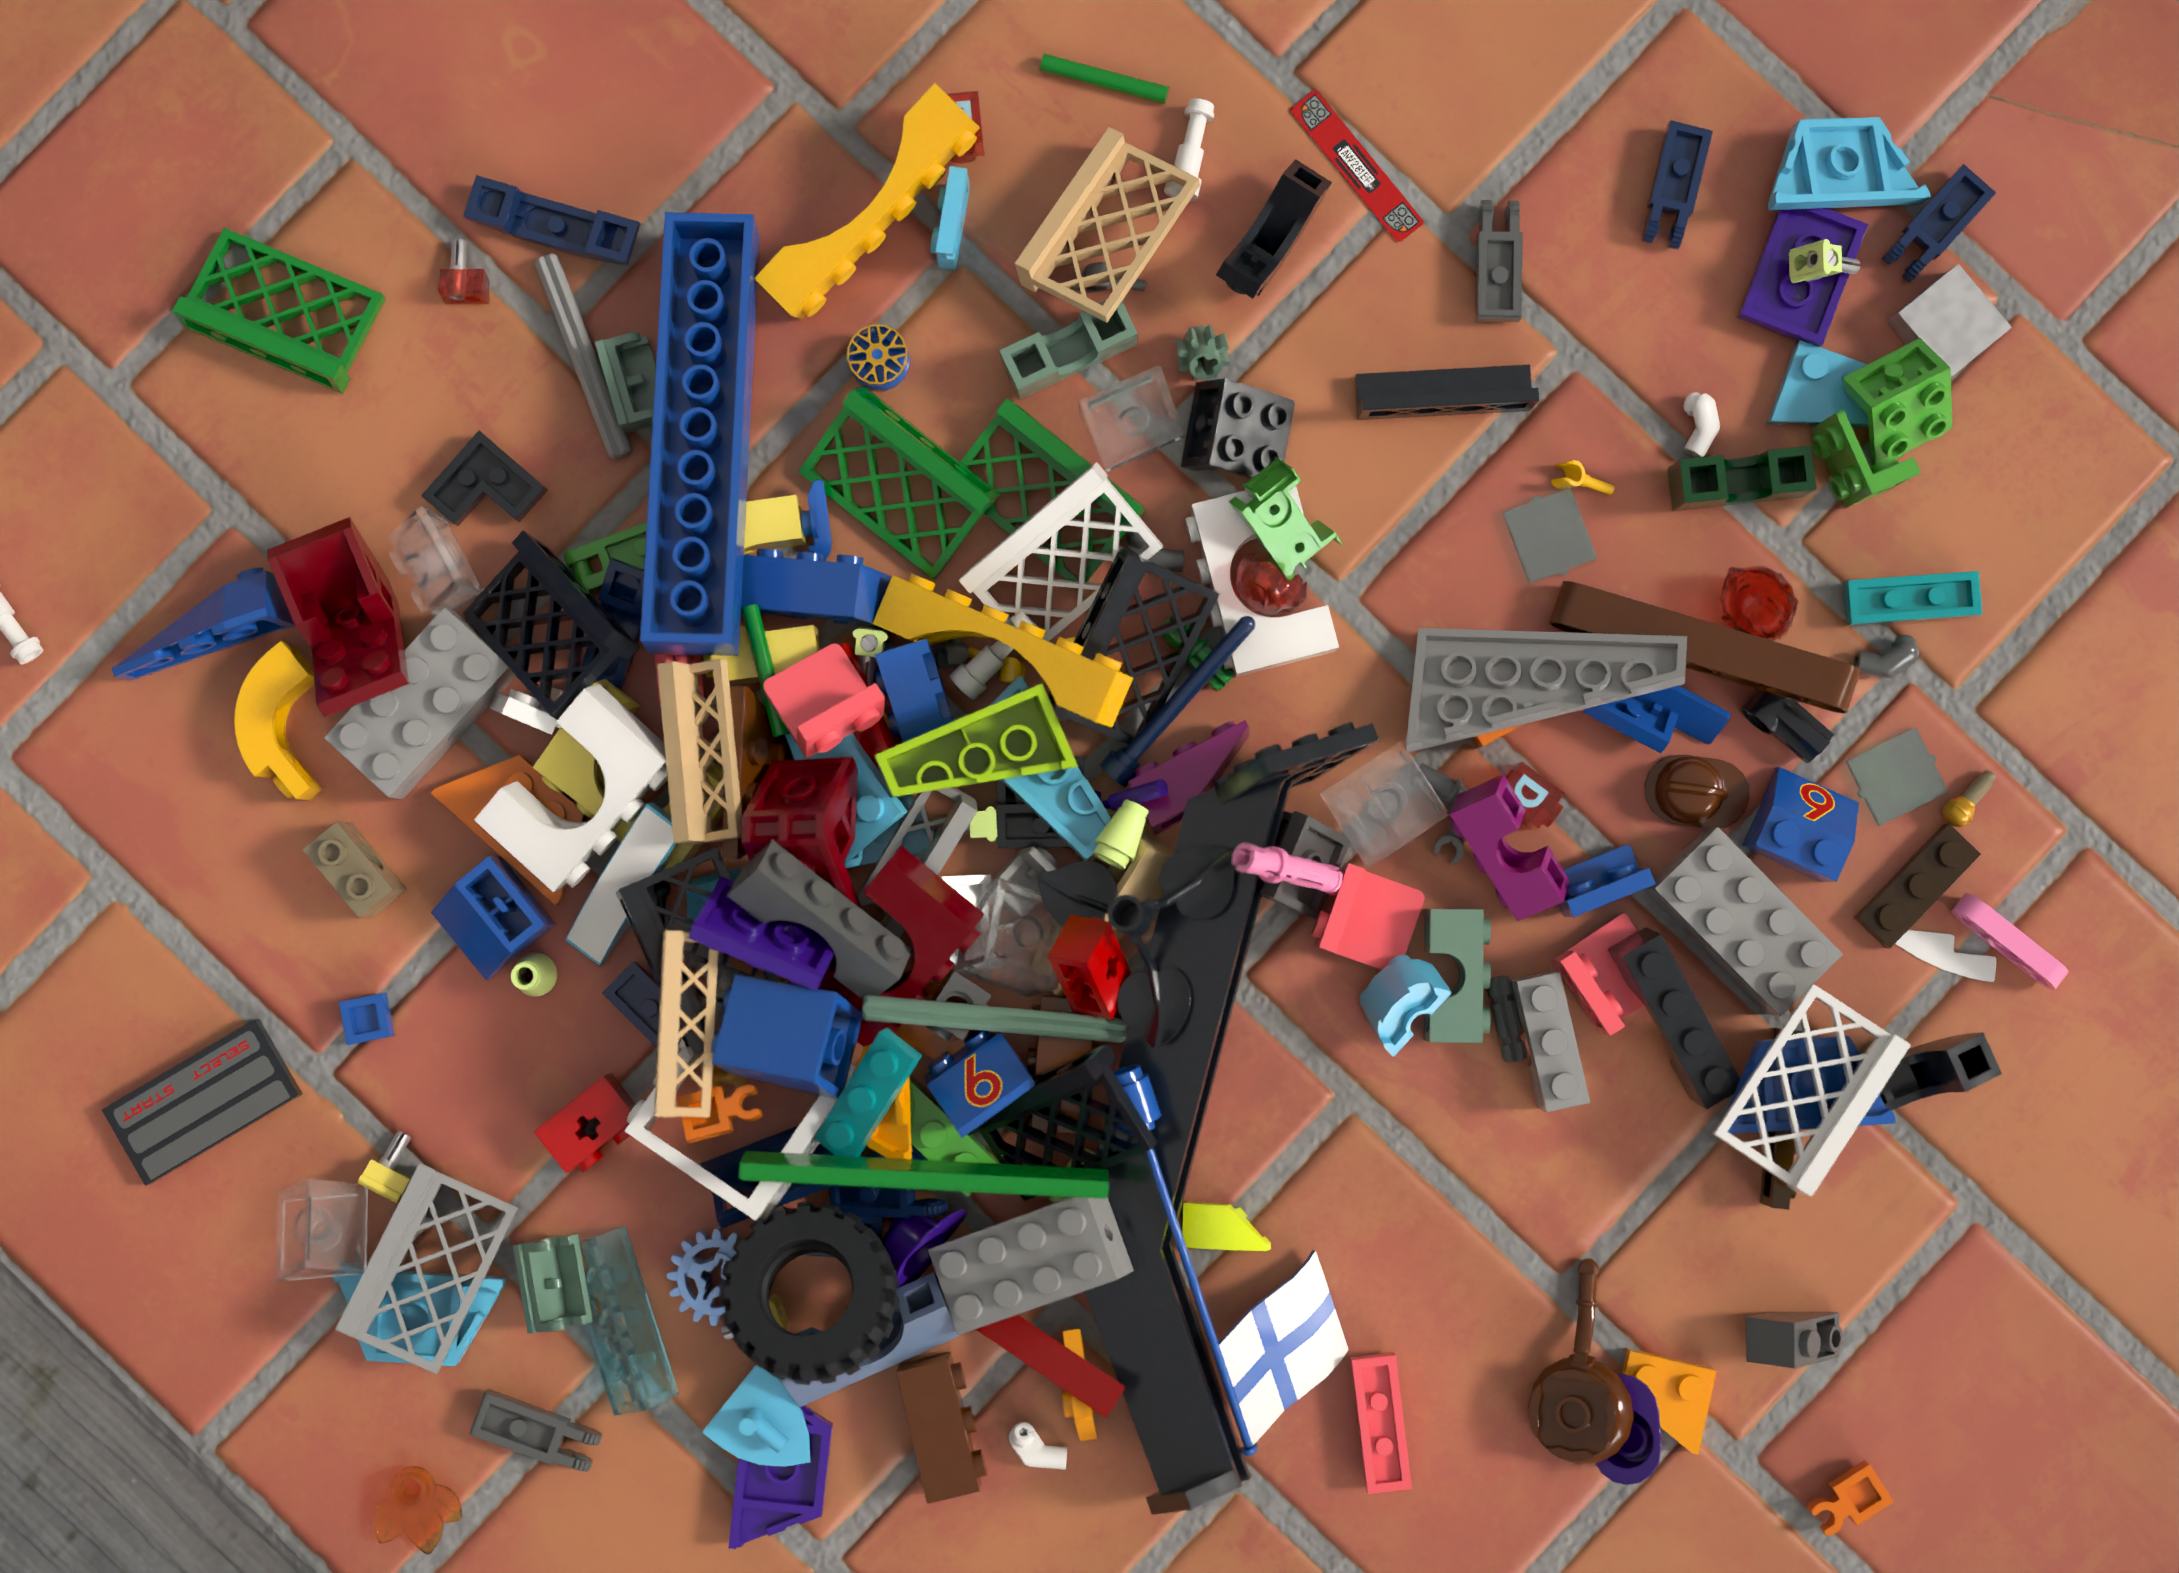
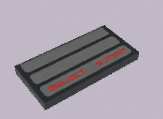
M254 1019L102 1109V1112L144 1185L147 1186L281 1108L303 1093L260 1019Z

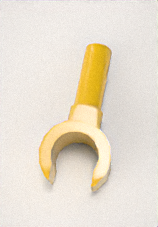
M1572 460L1555 464V467L1564 470L1566 478L1561 477L1551 480L1552 485L1556 489L1582 486L1612 495L1614 485L1585 474V469L1579 461Z
M970 646L968 648V657L973 659L981 650ZM1005 657L1003 659L1005 664L1000 669L999 681L1012 683L1019 675L1024 679V664L1016 658Z

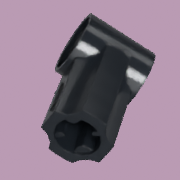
M1757 690L1740 710L1751 724L1766 734H1773L1805 763H1810L1816 756L1821 754L1834 736L1829 729L1803 708L1798 701L1765 691Z

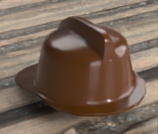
M1672 755L1658 761L1649 771L1645 782V797L1651 810L1662 820L1674 824L1702 828H1725L1739 820L1746 812L1750 800L1749 785L1743 773L1733 764L1720 759L1691 755Z

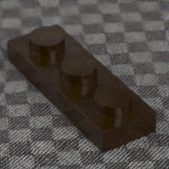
M1943 824L1854 918L1885 948H1891L1981 853L1950 824Z

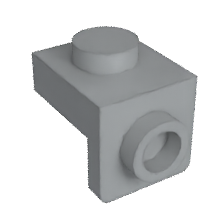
M1032 846L1020 849L986 888L1016 917H1022L1041 896L1038 875L1056 870L1058 863L1050 853L1040 847L1036 849Z

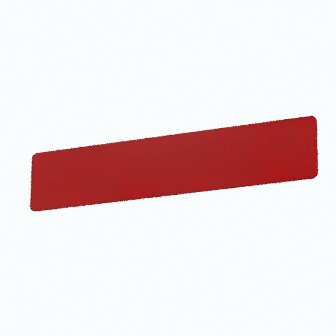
M1018 1314L976 1329L1103 1417H1108L1125 1389L1124 1385Z

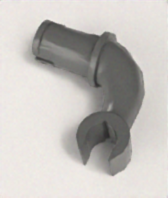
M1424 763L1420 764L1410 783L1411 786L1444 804L1442 808L1448 809L1450 812L1457 795L1468 790L1462 783V778L1459 777L1456 781ZM1450 823L1446 835L1439 837L1433 848L1434 856L1436 857L1440 847L1451 841V844L1456 848V854L1450 862V865L1459 862L1463 856L1465 838H1460Z

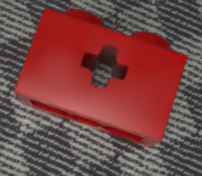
M1070 915L1050 950L1048 959L1073 1012L1112 1020L1118 1009L1117 997L1119 989L1125 979L1131 975V971L1112 926L1108 921L1098 917L1086 918Z
M610 1073L601 1077L537 1128L534 1133L566 1174L577 1167L584 1173L604 1157L600 1149L613 1139L619 1145L631 1136L625 1132V1129L630 1124L627 1122V1117L636 1103L615 1076ZM597 1118L601 1124L596 1127V1132L587 1135L584 1131V1128L588 1125L587 1120Z

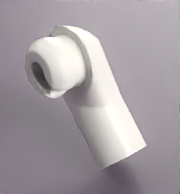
M1694 392L1686 397L1683 408L1689 416L1694 417L1696 428L1683 450L1691 457L1698 458L1704 457L1719 432L1720 421L1715 400L1707 393L1701 395Z
M1019 1422L1015 1424L1009 1433V1442L1023 1464L1028 1467L1066 1470L1067 1447L1045 1445L1030 1423Z

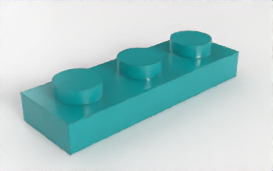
M1979 571L1858 579L1843 582L1846 626L1974 617L1983 614Z
M888 1028L880 1031L814 1139L836 1156L859 1157L922 1055Z

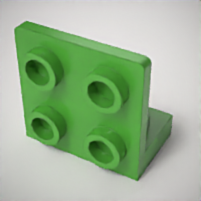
M1921 338L1842 378L1843 390L1868 415L1871 461L1874 464L1893 456L1900 458L1906 452L1931 439L1942 436L1953 426L1950 367Z
M1844 410L1834 413L1811 429L1813 434L1811 438L1813 451L1820 461H1825L1831 475L1829 477L1830 489L1837 500H1842L1845 508L1888 491L1921 473L1914 457L1899 463L1896 456H1893L1869 467Z

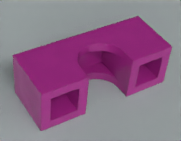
M1504 774L1458 794L1450 812V821L1455 833L1460 838H1465L1471 847L1478 869L1484 874L1487 873L1495 885L1496 896L1500 904L1505 909L1509 908L1515 919L1520 921L1564 902L1570 880L1549 846L1534 852H1520L1506 842L1504 836L1519 830L1525 808Z

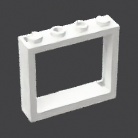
M728 983L723 991L721 989L717 990L716 996L724 999L727 989L732 987V984ZM717 1002L715 1005L714 1035L721 1029L725 1014L723 1005ZM681 1039L679 1048L682 1050L678 1055L690 1066L703 1054V1051L690 1056L683 1039ZM678 1062L676 1078L685 1071ZM852 1064L850 1066L846 1085L849 1082L855 1069V1066ZM687 1076L678 1085H676V1092L680 1088L684 1080L687 1078ZM655 1088L646 1101L640 1100L632 1108L627 1117V1122L630 1124L625 1129L626 1133L755 1221L761 1218L763 1222H766L772 1210L775 1209L792 1184L761 1181L748 1199L649 1132L659 1118L654 1116ZM819 1096L781 1153L812 1154L819 1145V1142L814 1137L837 1099Z

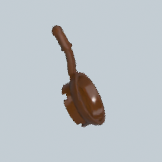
M1591 1258L1582 1260L1577 1271L1579 1272V1298L1576 1300L1578 1317L1573 1351L1575 1354H1570L1569 1358L1560 1359L1542 1371L1533 1383L1528 1403L1530 1426L1536 1438L1538 1437L1541 1444L1556 1457L1577 1465L1600 1463L1617 1454L1630 1436L1634 1419L1631 1395L1620 1376L1604 1363L1596 1361L1595 1357L1589 1356L1594 1330L1595 1307L1598 1306L1596 1292L1597 1274H1599V1267L1594 1259Z

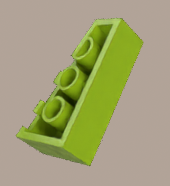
M1039 684L874 756L891 797L1078 767L1043 684Z

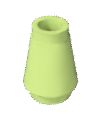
M1124 800L1122 806L1094 840L1097 846L1093 855L1116 868L1125 870L1129 861L1134 862L1146 821L1145 818L1149 811L1133 801Z
M529 953L517 962L511 972V980L524 994L542 996L554 987L557 980V968L548 956L542 953ZM527 968L533 973L531 982H527L525 979V974L528 972Z

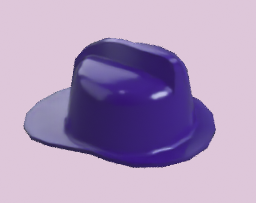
M964 1209L950 1214L942 1221L928 1216H912L910 1218H896L892 1222L882 1244L892 1259L891 1262L897 1274L899 1286L896 1288L917 1280L932 1263L928 1249L943 1244L964 1221L967 1214Z
M1617 1374L1631 1395L1634 1419L1630 1436L1618 1453L1600 1463H1596L1600 1472L1612 1482L1630 1485L1641 1483L1650 1477L1659 1464L1662 1444L1660 1414L1656 1397L1644 1382L1635 1376Z

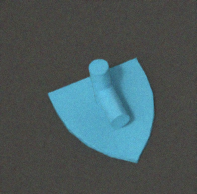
M758 1365L754 1366L702 1431L703 1434L732 1455L758 1465L786 1467L811 1462L810 1436L802 1409L794 1401L780 1379L772 1376Z

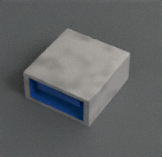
M1959 264L1942 275L1887 320V323L1906 345L1921 338L1950 367L1951 377L2012 328Z

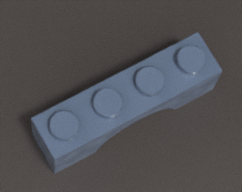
M935 1272L896 1289L899 1307L898 1313H893L891 1320L894 1325L889 1338L883 1337L878 1345L880 1351L872 1360L867 1357L859 1364V1371L850 1376L846 1373L836 1376L835 1382L822 1384L820 1381H811L810 1385L796 1384L789 1379H780L797 1405L802 1407L961 1336L962 1334H957ZM810 1327L796 1333V1335L808 1336L823 1331Z

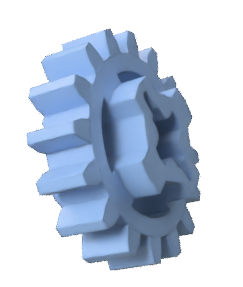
M717 1226L713 1231L712 1237L709 1238L706 1231L701 1229L696 1233L697 1244L686 1238L681 1243L686 1254L675 1253L670 1259L679 1266L678 1269L667 1273V1279L677 1281L678 1283L669 1292L670 1297L680 1295L683 1297L684 1301L678 1310L683 1312L690 1307L695 1310L693 1315L694 1322H698L706 1314L709 1315L710 1325L716 1326L721 1315L725 1312L723 1304L715 1305L713 1303L720 1296L719 1287L725 1286L726 1278L721 1272V1277L724 1280L709 1292L712 1285V1275L709 1272L723 1260L722 1270L726 1260L733 1261L736 1252L732 1247L739 1238L740 1231L735 1230L726 1238L724 1237L723 1229ZM720 1247L713 1257L695 1256L696 1253L703 1249ZM688 1277L694 1279L699 1291L697 1296L690 1287Z

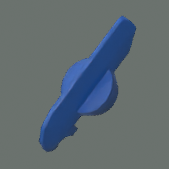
M816 479L813 481L808 493L809 510L801 511L804 537L813 536L814 544L809 545L810 551L823 555V561H825L831 553L832 537L824 482L821 479Z

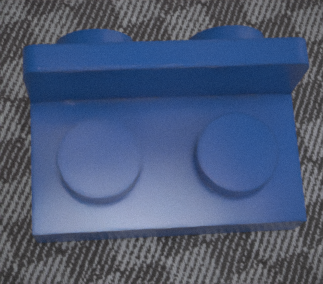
M1623 845L1563 869L1570 883L1564 902L1558 905L1563 917H1576L1653 886L1656 883L1649 868H1639L1631 847Z

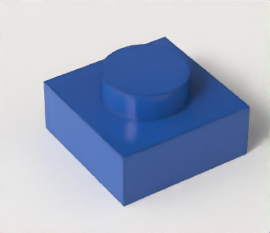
M387 993L339 1002L347 1045L395 1036Z

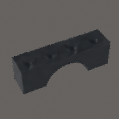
M1645 927L1610 947L1608 951L1628 987L1645 1006L1661 1032L1670 1052V1063L1689 1098L1707 1110L1733 1095L1740 1077L1662 935Z

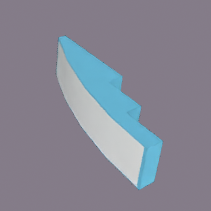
M655 803L646 804L592 889L565 939L599 966L603 965L630 926L616 892L618 889L663 871L669 863L667 858L678 844L674 843L671 815Z

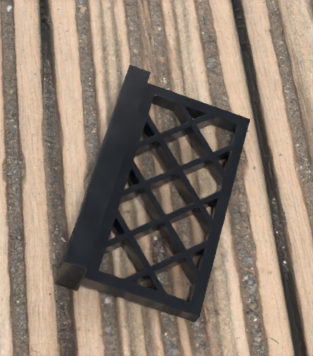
M523 530L512 542L518 553L462 614L548 714L558 720L582 690L590 687L618 655L629 660L640 647L548 546ZM526 567L528 570L527 587L513 590L515 578ZM551 595L549 613L535 615L537 597ZM525 599L523 617L510 618L512 600ZM499 602L497 620L484 622L481 616L493 603ZM573 620L572 638L558 640L560 622ZM547 624L545 642L532 644L534 625ZM521 627L519 646L506 647L508 629ZM596 645L600 650L599 654L589 665L580 666L582 648ZM570 649L568 668L554 670L556 651ZM544 653L542 671L529 673L530 654ZM567 678L565 691L554 702L551 699L553 680Z
M1120 546L1074 643L1083 646L1081 655L1093 661L1097 653L1108 656L1120 651L1126 671L1122 673L1133 677L1131 686L1136 699L1123 703L1118 715L1139 707L1143 720L1136 734L1132 735L1120 729L1117 719L1113 727H1109L1058 706L1051 691H1049L1048 698L1057 718L1066 722L1069 719L1129 745L1165 704L1220 594L1213 589L1144 559L1136 552ZM1148 571L1161 578L1165 593L1142 601L1138 586L1145 572ZM1169 581L1181 587L1171 590ZM1189 592H1194L1204 597L1196 613L1183 618L1180 617L1174 598ZM1134 597L1136 604L1129 606ZM1168 601L1175 621L1151 629L1145 609ZM1139 612L1146 632L1122 640L1118 627L1123 617ZM1190 624L1187 632H1185L1184 626ZM1178 629L1182 642L1177 652L1161 657L1155 637ZM1115 636L1117 643L1110 645L1113 637ZM1149 640L1155 660L1132 668L1126 648ZM1167 664H1170V666H1169V668H1168V670H1167V672H1166L1164 666L1167 665ZM1158 668L1162 678L1158 690L1141 696L1135 677ZM1151 702L1148 710L1146 711L1145 704Z
M717 847L618 889L616 892L659 989L661 984L663 932L671 930L675 919L689 925H693L695 921L677 914L685 891L689 890L707 898L712 893L688 884L694 867L711 860L719 876L717 883L721 876L732 880ZM687 870L683 882L672 878ZM661 881L681 887L672 911L655 906L647 888ZM658 913L669 917L666 927H664ZM694 943L691 952L683 950V956L688 958L685 966L689 970L693 960L703 964L708 963L707 958L696 955L700 943ZM724 953L721 962L717 965L716 990L723 971L733 975L758 978L755 977L758 968L752 967L750 974L728 967L726 963L729 955ZM761 968L766 980L779 982L774 973ZM683 971L681 986L688 981V978ZM690 985L681 993L680 1009L692 1021L703 1011L696 995L706 998V996L700 990ZM716 996V1002L723 1005V998ZM705 1016L695 1024L703 1034ZM681 1017L679 1018V1032L687 1025ZM692 1029L682 1036L690 1056L703 1051L704 1042Z
M1108 1044L1033 1076L1032 1078L1036 1083L1034 1087L968 1133L971 1135L980 1131L999 1163L1012 1165L1026 1164L1031 1166L1061 1167L1052 1163L1053 1153L1057 1151L1072 1158L1071 1168L1105 1169L1152 1150L1157 1144L1156 1139L1109 1067L1117 1058ZM1098 1084L1103 1085L1111 1098V1106L1092 1099L1094 1086ZM1062 1100L1080 1107L1078 1120L1060 1113ZM1089 1111L1108 1119L1106 1132L1087 1124ZM1030 1114L1048 1120L1047 1133L1028 1126ZM1117 1123L1130 1128L1137 1142L1132 1144L1116 1137ZM1058 1125L1076 1133L1074 1145L1056 1138ZM1002 1127L1016 1133V1146L1006 1143L997 1128ZM1085 1137L1104 1145L1101 1157L1083 1150ZM1026 1139L1044 1146L1043 1158L1025 1151ZM1020 1194L1024 1201L1039 1196Z

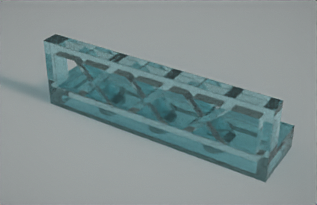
M617 1227L594 1237L580 1240L581 1251H584L589 1271L584 1269L593 1320V1322L585 1324L614 1416L648 1410L679 1395L626 1227ZM594 1297L600 1301L603 1310L602 1314L597 1310ZM608 1339L614 1344L616 1356L610 1351ZM622 1381L627 1385L632 1401L627 1402L621 1385Z

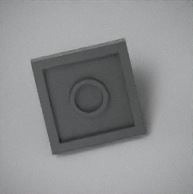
M1284 811L1275 847L1284 849L1288 855L1331 864L1340 868L1351 839L1308 815L1296 811L1293 814ZM1265 881L1260 891L1262 897L1287 906L1313 919L1317 918L1320 910L1322 911L1329 895L1317 889L1294 885L1285 881H1280L1279 883Z

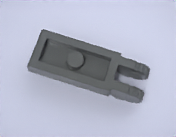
M1481 200L1479 207V232L1476 237L1475 321L1519 322L1522 313L1523 232H1519V201H1508L1505 208L1506 232H1493L1494 208L1492 200Z
M487 1389L484 1392L469 1433L477 1438L552 1465L555 1462L583 1472L590 1470L593 1460L583 1453L562 1449L561 1445L564 1437L572 1438L587 1445H599L602 1433L580 1423L570 1422V1418L491 1389Z

